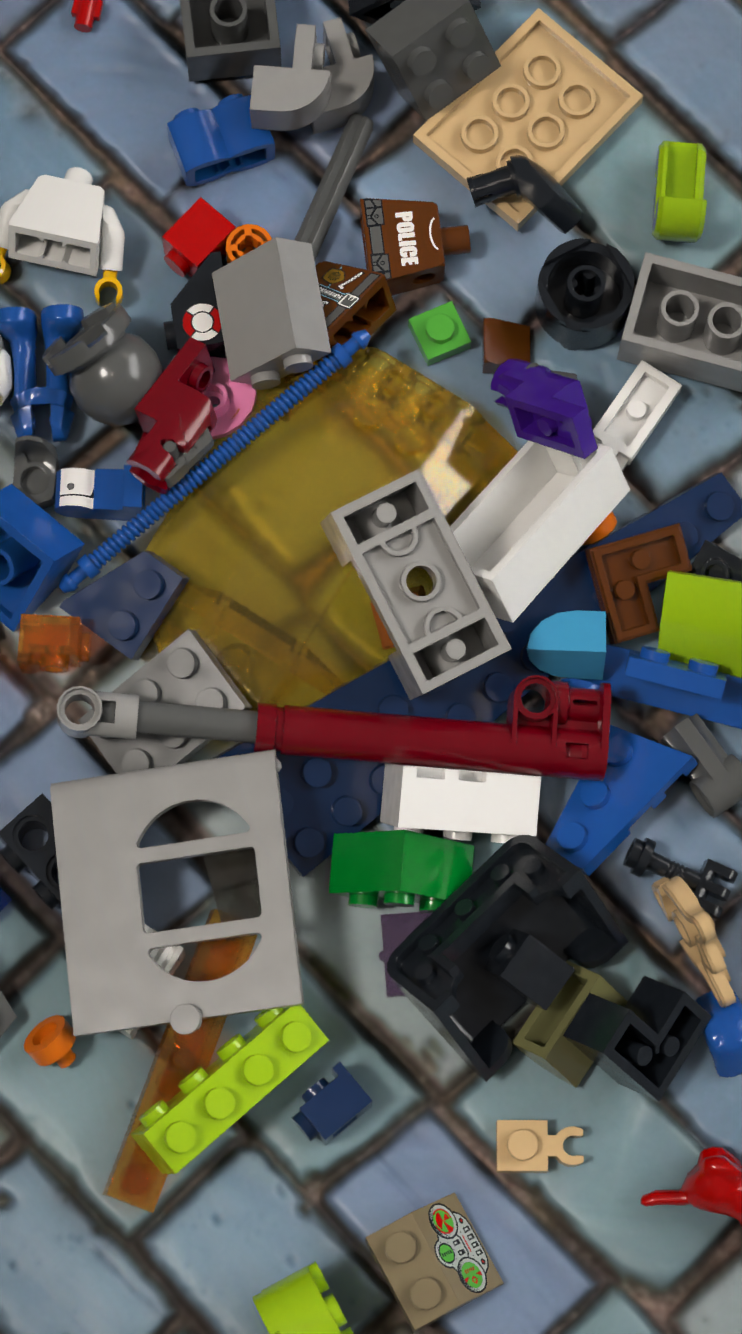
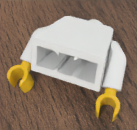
M73 167L67 170L64 179L49 175L39 176L30 189H25L4 202L0 208V284L7 282L11 275L10 265L5 260L8 249V258L91 276H97L98 269H102L103 278L96 283L94 288L95 301L100 306V292L105 287H112L117 291L116 306L122 303L123 290L122 285L117 280V271H122L125 233L115 210L104 204L105 190L100 186L92 185L93 178L88 171L80 167Z

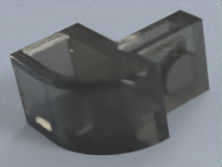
M254 849L203 856L221 922L259 917L261 915V903ZM255 935L228 938L226 939V942L230 943Z

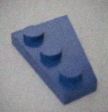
M610 725L608 762L604 780L579 779L545 845L577 866L584 875L590 876L631 834L630 827L650 807L655 809L667 797L664 792L682 774L687 776L698 765L697 761L689 754Z

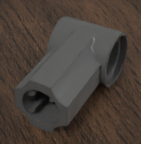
M697 713L675 725L662 737V742L665 746L689 754L697 761L698 765L687 776L691 780L690 787L694 796L711 817H718L742 800V763L734 755H727Z

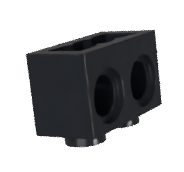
M42 793L0 830V840L5 845L0 850V854L18 874L25 868L38 881L32 889L53 910L58 904L61 906L59 884L55 882L58 868L51 802ZM33 829H42L48 833L46 844L38 850H28L22 846L23 837Z

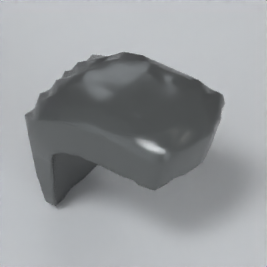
M25 435L16 438L13 485L42 509L53 506L55 504L56 473L59 469L56 447L48 440L38 436Z

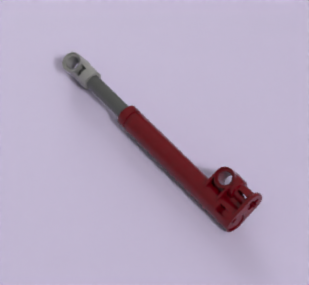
M540 675L528 676L516 686L509 696L506 724L294 705L277 707V704L259 702L256 711L139 701L140 695L93 691L91 688L84 686H75L64 691L57 703L58 724L63 732L74 738L99 736L136 740V733L254 743V752L276 749L277 752L283 755L603 781L608 762L610 683L601 682L598 689L569 687L568 682L551 681L547 677ZM534 690L540 693L545 701L544 711L538 713L528 711L522 704V692ZM74 701H84L91 705L94 715L90 721L84 724H76L66 717L65 710Z

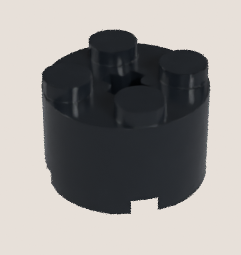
M579 238L559 245L546 258L538 278L535 310L541 326L549 336L568 350L576 351L594 348L609 342L622 330L627 321L634 293L632 268L625 256L617 248L607 243L604 246L591 242V239Z

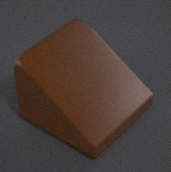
M483 318L482 373H495L497 368L508 359L517 358L530 362V326L495 318Z

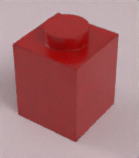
M200 197L162 236L164 260L179 276L185 277L188 274L192 277L210 253L220 251L222 260L227 256L226 241L230 233L236 229V226Z

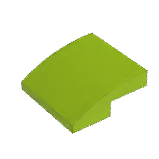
M669 570L667 572L658 649L671 653L669 658L671 660L689 664L690 658L701 659L719 665L718 672L742 677V581Z

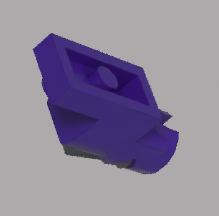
M517 358L508 359L497 368L493 375L490 389L505 396L499 397L494 402L509 409L517 437L583 459L598 449L592 430V420L589 416L581 383L578 381L576 374L553 371L538 365V363H530Z

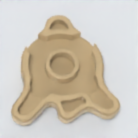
M675 876L671 879L663 877L655 881L651 887L658 904L662 908L669 922L674 920L683 938L679 943L706 980L717 1002L722 1008L736 1003L735 994L729 984L731 978L723 959L726 957V954L717 937L715 924L711 916L700 906L698 899L681 877Z

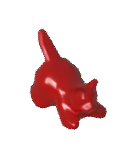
M723 1147L706 1148L700 1152L697 1164L687 1174L680 1189L652 1191L642 1196L640 1204L646 1207L656 1205H691L703 1211L727 1215L737 1219L742 1226L741 1162Z

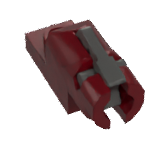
M192 337L188 339L134 408L144 433L126 463L132 466L129 471L137 480L161 494H166L214 446L210 433L216 426L217 417L211 400L202 392L210 385L215 369L206 344Z

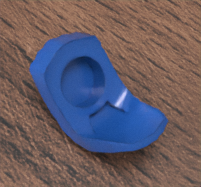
M709 991L695 1000L712 1016L703 1030V1034L718 1075L727 1078L735 1077L742 1074V1004L734 992L736 1003L722 1008L712 991Z

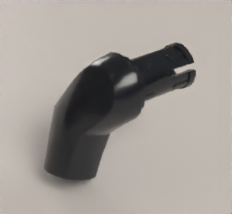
M524 155L510 156L511 160L506 161V166L484 174L467 177L475 207L516 194L517 197L522 196L523 200L533 206L564 234L569 232L581 220L582 210L566 190L545 169Z

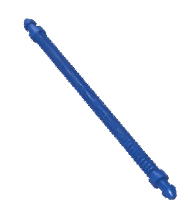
M364 329L353 332L351 338L343 345L340 343L335 344L331 348V353L327 355L328 358L324 357L322 359L323 362L319 361L318 366L314 365L313 370L309 369L308 373L303 374L304 378L300 377L299 382L295 381L294 386L290 385L289 390L285 389V394L281 393L279 395L280 398L276 397L275 402L271 401L270 406L266 405L265 410L261 409V414L257 413L255 415L256 418L252 417L251 422L247 421L246 426L242 425V430L237 429V434L233 433L232 438L228 437L227 442L223 441L222 446L218 445V450L214 449L212 451L213 454L209 453L208 458L204 457L203 462L199 461L198 466L194 465V470L190 469L189 474L187 473L166 494H160V498L156 497L155 502L151 501V506L147 505L145 507L146 510L142 509L140 511L141 514L137 513L136 518L132 517L131 522L127 521V526L123 525L121 527L122 530L118 529L116 531L117 534L113 533L112 538L108 537L107 542H102L103 546L99 545L97 547L98 550H93V554L89 553L88 556L84 554L76 561L79 566L69 574L65 573L62 576L58 585L64 593L72 592L78 589L77 585L87 577L91 580L101 573L102 565L105 566L107 564L106 561L110 562L112 560L111 557H116V553H121V549L126 548V544L130 545L131 540L135 541V537H140V533H145V528L149 529L150 524L154 525L155 520L159 521V517H164V513H169V508L173 509L174 504L178 505L179 500L183 501V497H188V492L192 493L193 488L197 489L198 484L202 485L203 480L207 481V477H212V472L216 473L217 468L221 469L222 464L226 465L227 460H232L231 456L235 457L236 452L240 453L241 448L245 449L246 444L250 445V441H255V436L259 437L260 432L264 433L265 428L269 429L270 424H275L274 420L279 421V416L283 417L284 412L288 413L289 408L293 409L294 405H298V400L302 401L303 396L307 397L308 392L312 393L313 388L317 389V385H322V380L326 381L327 376H332V372L336 373L337 369H344L352 363L353 359L351 356L358 350H363L367 347L371 335Z

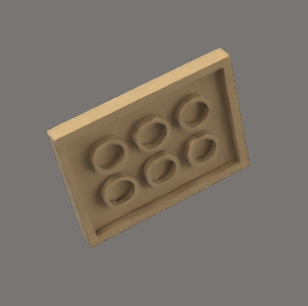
M538 8L495 51L501 67L429 118L414 133L413 143L469 191L467 177L484 174L506 166V161L511 160L510 156L524 155L545 169L562 186L642 104L644 95ZM516 194L486 203L490 209L516 231L537 212L533 206L523 200L522 196L517 197Z

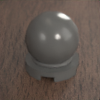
M111 302L82 318L81 324L84 330L67 343L62 336H59L46 349L42 359L54 376L69 373V389L81 411L94 421L119 427L139 421L134 408L163 373L164 369L155 350L140 336L125 332L132 319L120 303L116 306L114 302Z

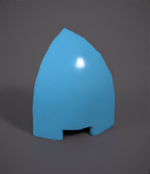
M566 611L556 613L542 620L530 634L527 646L529 660L539 670L553 676L603 680L606 658V611Z

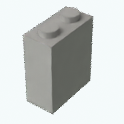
M275 237L212 273L230 380L232 382L251 384L252 388L256 390L270 389L278 386L281 383V378L291 373L307 371L313 367L314 361L331 353L311 243Z

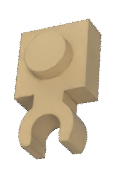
M497 1120L496 1173H547L548 1158H555L560 1164L567 1167H576L583 1164L584 1156L568 1155L563 1148V1143L566 1139L582 1138L583 1129L570 1126L560 1130L557 1135H548V1120Z

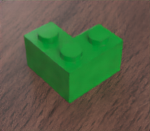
M409 830L334 834L329 893L349 897L348 905L352 907L378 908L379 900H384V904L389 906L414 907L415 902L419 903V912L432 914L472 875L475 846Z

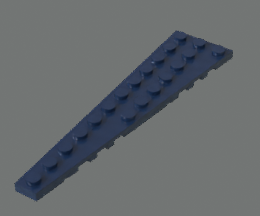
M722 472L715 473L660 504L654 510L628 522L624 527L603 539L584 547L583 550L574 554L565 563L554 578L550 580L513 623L497 618L512 648L511 650L417 698L409 699L388 658L359 677L331 690L330 693L306 707L493 722L507 711L509 696L523 679L533 675L543 677L550 675L539 670L528 657L527 646L530 634L542 620L559 612L574 610L601 611L585 549L680 523L689 559L691 560L699 553L705 540L709 542L714 541L742 518V499ZM667 578L647 583L649 591L652 592ZM531 690L523 691L521 698L524 697ZM240 742L211 759L253 753L254 743ZM276 751V757L282 765L278 775L288 862L299 876H306L332 854L334 834L359 832L381 814L385 763L283 755Z

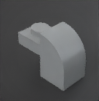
M341 17L323 22V43H325V50L330 65L325 66L324 70H329L331 73L332 92L329 103L323 113L310 123L313 134L345 126L350 115L354 113L362 115L365 112L373 96V55L369 54L360 57L354 32L346 34Z
M297 24L292 68L254 65L250 99L252 129L277 131L299 129L315 121L327 107L332 92L331 73L329 70H324L325 43H317L316 25Z

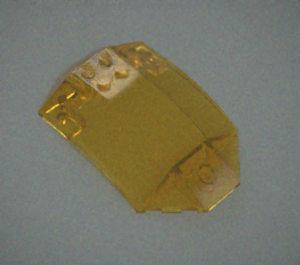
M369 347L358 350L351 356L353 359L352 363L344 369H337L336 373L332 372L331 377L327 376L326 381L322 380V385H317V389L313 388V392H308L307 397L303 396L302 401L298 400V405H294L293 409L289 408V412H284L283 417L279 416V421L274 420L275 424H270L269 429L265 428L264 433L260 432L259 437L255 436V441H250V445L246 444V448H241L240 453L236 452L235 457L231 456L232 460H227L226 465L222 464L221 469L217 468L216 473L212 472V477H207V481L203 480V484H198L197 489L193 488L192 493L188 492V497H183V501L179 500V504H174V508L169 510V513H167L145 550L154 552L190 578L153 636L158 653L187 629H195L252 706L250 711L257 710L258 702L277 704V707H284V705L307 706L327 695L338 686L347 681L350 682L373 669L374 666L385 661L390 654L397 651L395 647L383 650L370 604L371 599L353 564L341 566L320 524L330 512L420 468L449 526H451L518 452L482 417L476 408L382 350ZM320 358V359L314 361V362H313V366H314V365H317V366H318V362H319V361H322V362H323V360H322L323 358ZM308 370L291 373L281 378V383L276 387L256 390L257 400L253 412L243 425L246 426L247 421L251 422L252 417L256 418L255 415L257 413L261 414L260 410H265L266 405L270 406L271 401L275 402L276 397L280 398L279 395L281 393L285 394L284 390H289L290 385L294 386L295 381L299 382L300 377L304 378L303 374L308 373ZM240 408L236 411V413L234 414V416H233L231 419H233V418L236 416V414L239 412ZM233 433L216 439L214 446L207 452L205 457L208 458L209 453L213 454L212 451L214 449L218 450L217 446H222L223 441L227 442L228 437L232 438ZM414 568L409 571L406 578L408 589L423 585L426 595H428L433 588V582L428 572L421 568Z

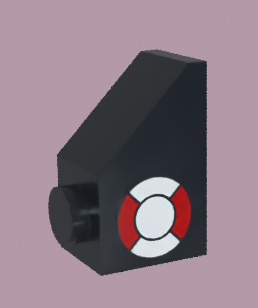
M220 251L209 254L170 304L173 321L163 322L168 350L177 349V352H179L188 339L192 337L206 344L210 357L227 358L212 273L223 267Z

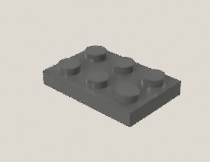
M187 629L112 691V693L140 695L139 701L239 710H250L252 708L195 629ZM93 708L78 720L80 724L90 721L94 715ZM136 733V740L90 736L116 774L185 763L212 741L209 739Z

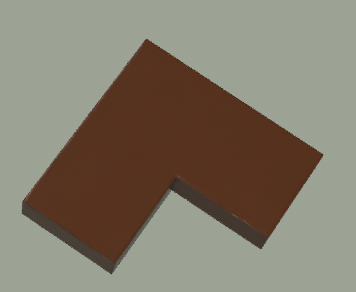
M680 523L585 549L601 611H606V631L610 644L621 643L660 631L647 583L667 578L669 570L678 572L692 570Z

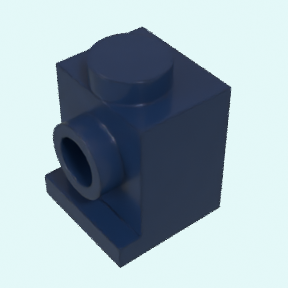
M341 1062L332 1068V1075L335 1077L332 1082L328 1083L325 1078H322L301 1096L305 1104L292 1117L294 1123L309 1141L314 1140L318 1136L325 1146L372 1107L373 1102Z

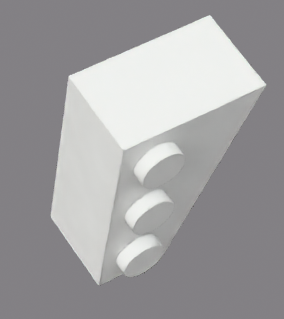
M385 763L380 822L394 826V830H409L422 834L424 829L443 830L442 838L472 841L473 832L491 833V842L506 843L511 838L519 835L536 836L541 776Z

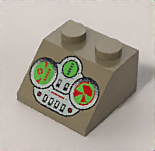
M455 1192L421 1207L365 1237V1243L413 1333L504 1284Z

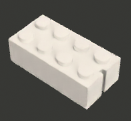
M528 440L450 526L496 618L513 623L630 491L611 447L597 444L598 449L583 459Z

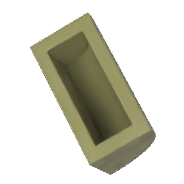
M567 960L566 963L572 966L575 971L546 1011L535 1007L512 1044L542 1068L577 1088L593 1064V1061L568 1041L563 1034L589 993L625 1007L628 1001L601 975Z

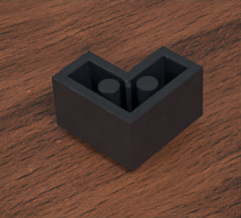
M643 976L625 1007L589 993L563 1036L618 1084L659 1102L712 1016L685 991Z

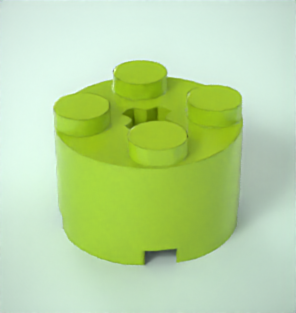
M316 1261L261 1290V1293L252 1297L269 1334H354L351 1327L343 1331L340 1330L339 1327L348 1322L334 1294L322 1296L321 1293L330 1289Z

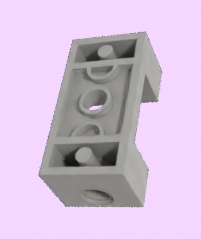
M420 468L330 512L320 522L341 566L353 564L397 651L390 654L388 658L410 700L512 649ZM421 568L429 572L433 579V588L428 595L417 596L408 589L406 578L410 570Z

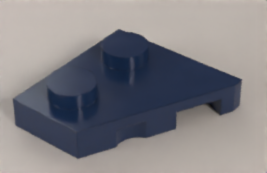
M143 551L68 597L59 607L131 660H139L190 578L154 552Z

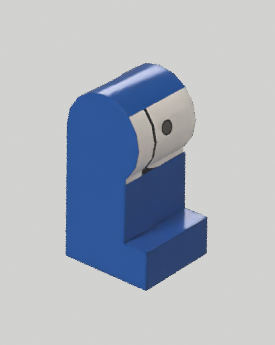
M124 465V469H60L56 473L54 511L62 516L72 518L131 521L132 517L136 518L137 513L141 514L140 511L142 509L145 510L146 486L130 473L131 465Z

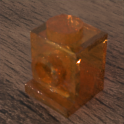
M21 614L17 663L21 673L32 674V665H39V669L45 672L65 673L69 671V667H81V662H90L92 636L91 633L84 632L80 617Z

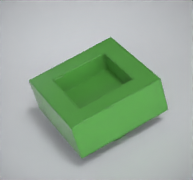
M452 301L408 319V327L427 366L471 349V340Z

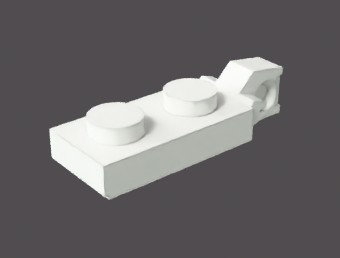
M643 360L636 367L593 429L596 443L612 448L622 471L627 464H631L682 388L680 383Z

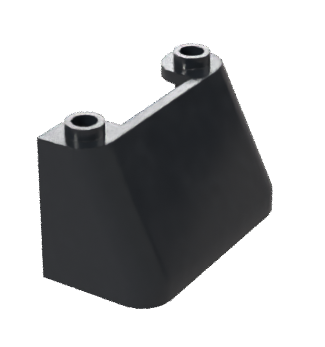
M519 835L504 843L392 952L387 962V972L399 989L464 1062L486 1082L506 1063L513 1049L512 1040L501 1026L526 1002L484 969L491 960L489 953L493 945L501 936L509 934L513 928L533 936L565 962L571 959L585 968H595L605 964L629 942L582 871L543 842L530 835Z

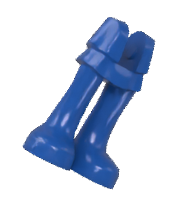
M57 304L42 309L41 326L45 351L59 336H62L67 343L82 329L81 320L84 318L82 308L70 304ZM24 307L1 308L0 335L10 344L13 359L14 387L13 397L9 401L14 411L10 418L17 437L25 435L35 436L36 418L34 417V406L50 405L51 416H49V422L52 428L53 442L67 441L75 413L71 411L74 397L70 395L69 373L54 376L46 364V387H37L36 340L38 330L36 313Z

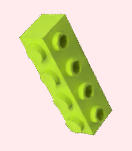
M301 1005L261 1011L254 1018L258 1025L244 1037L238 1033L230 1038L216 1051L219 1058L205 1070L202 1066L193 1070L177 1085L181 1090L167 1103L163 1099L158 1101L139 1117L142 1124L130 1135L162 1174H177L329 1041Z

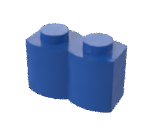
M229 95L223 98L218 103V106L213 109H185L176 114L174 119L167 123L168 139L186 186L205 184L231 172L258 167L275 158V142L270 130L252 129L250 117L251 95Z

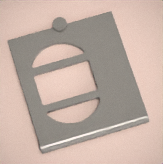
M276 749L51 784V806L73 1035L75 1037L171 1024L173 1030L179 1034L189 1035L201 1027L202 1019L304 1005L278 775L282 765L276 757ZM190 802H212L226 806L238 813L250 826L249 830L244 833L144 848L139 846L144 834L156 819L168 810ZM252 848L255 850L261 903V915L259 917L146 933L139 873L141 865ZM261 934L262 936L252 956L240 968L224 977L210 981H189L175 977L161 968L150 955L153 949Z

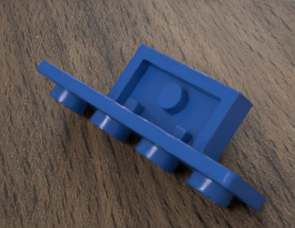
M606 643L603 680L580 679L600 685L601 682L610 683L611 696L689 716L697 713L701 719L742 729V677L718 672L719 665L709 661L690 658L689 664L669 659L671 653L658 648L642 646L639 652Z

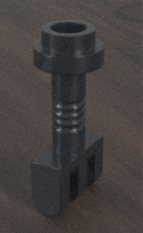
M635 838L632 841L623 865L631 868V874L641 877L646 869L669 879L679 876L690 887L700 906L711 918H720L723 909L707 901L706 898L709 895L718 900L727 901L731 891L713 881L716 877L733 884L738 875L736 871L711 859H707L704 861L699 873L654 852L656 842L649 838H645L644 841Z

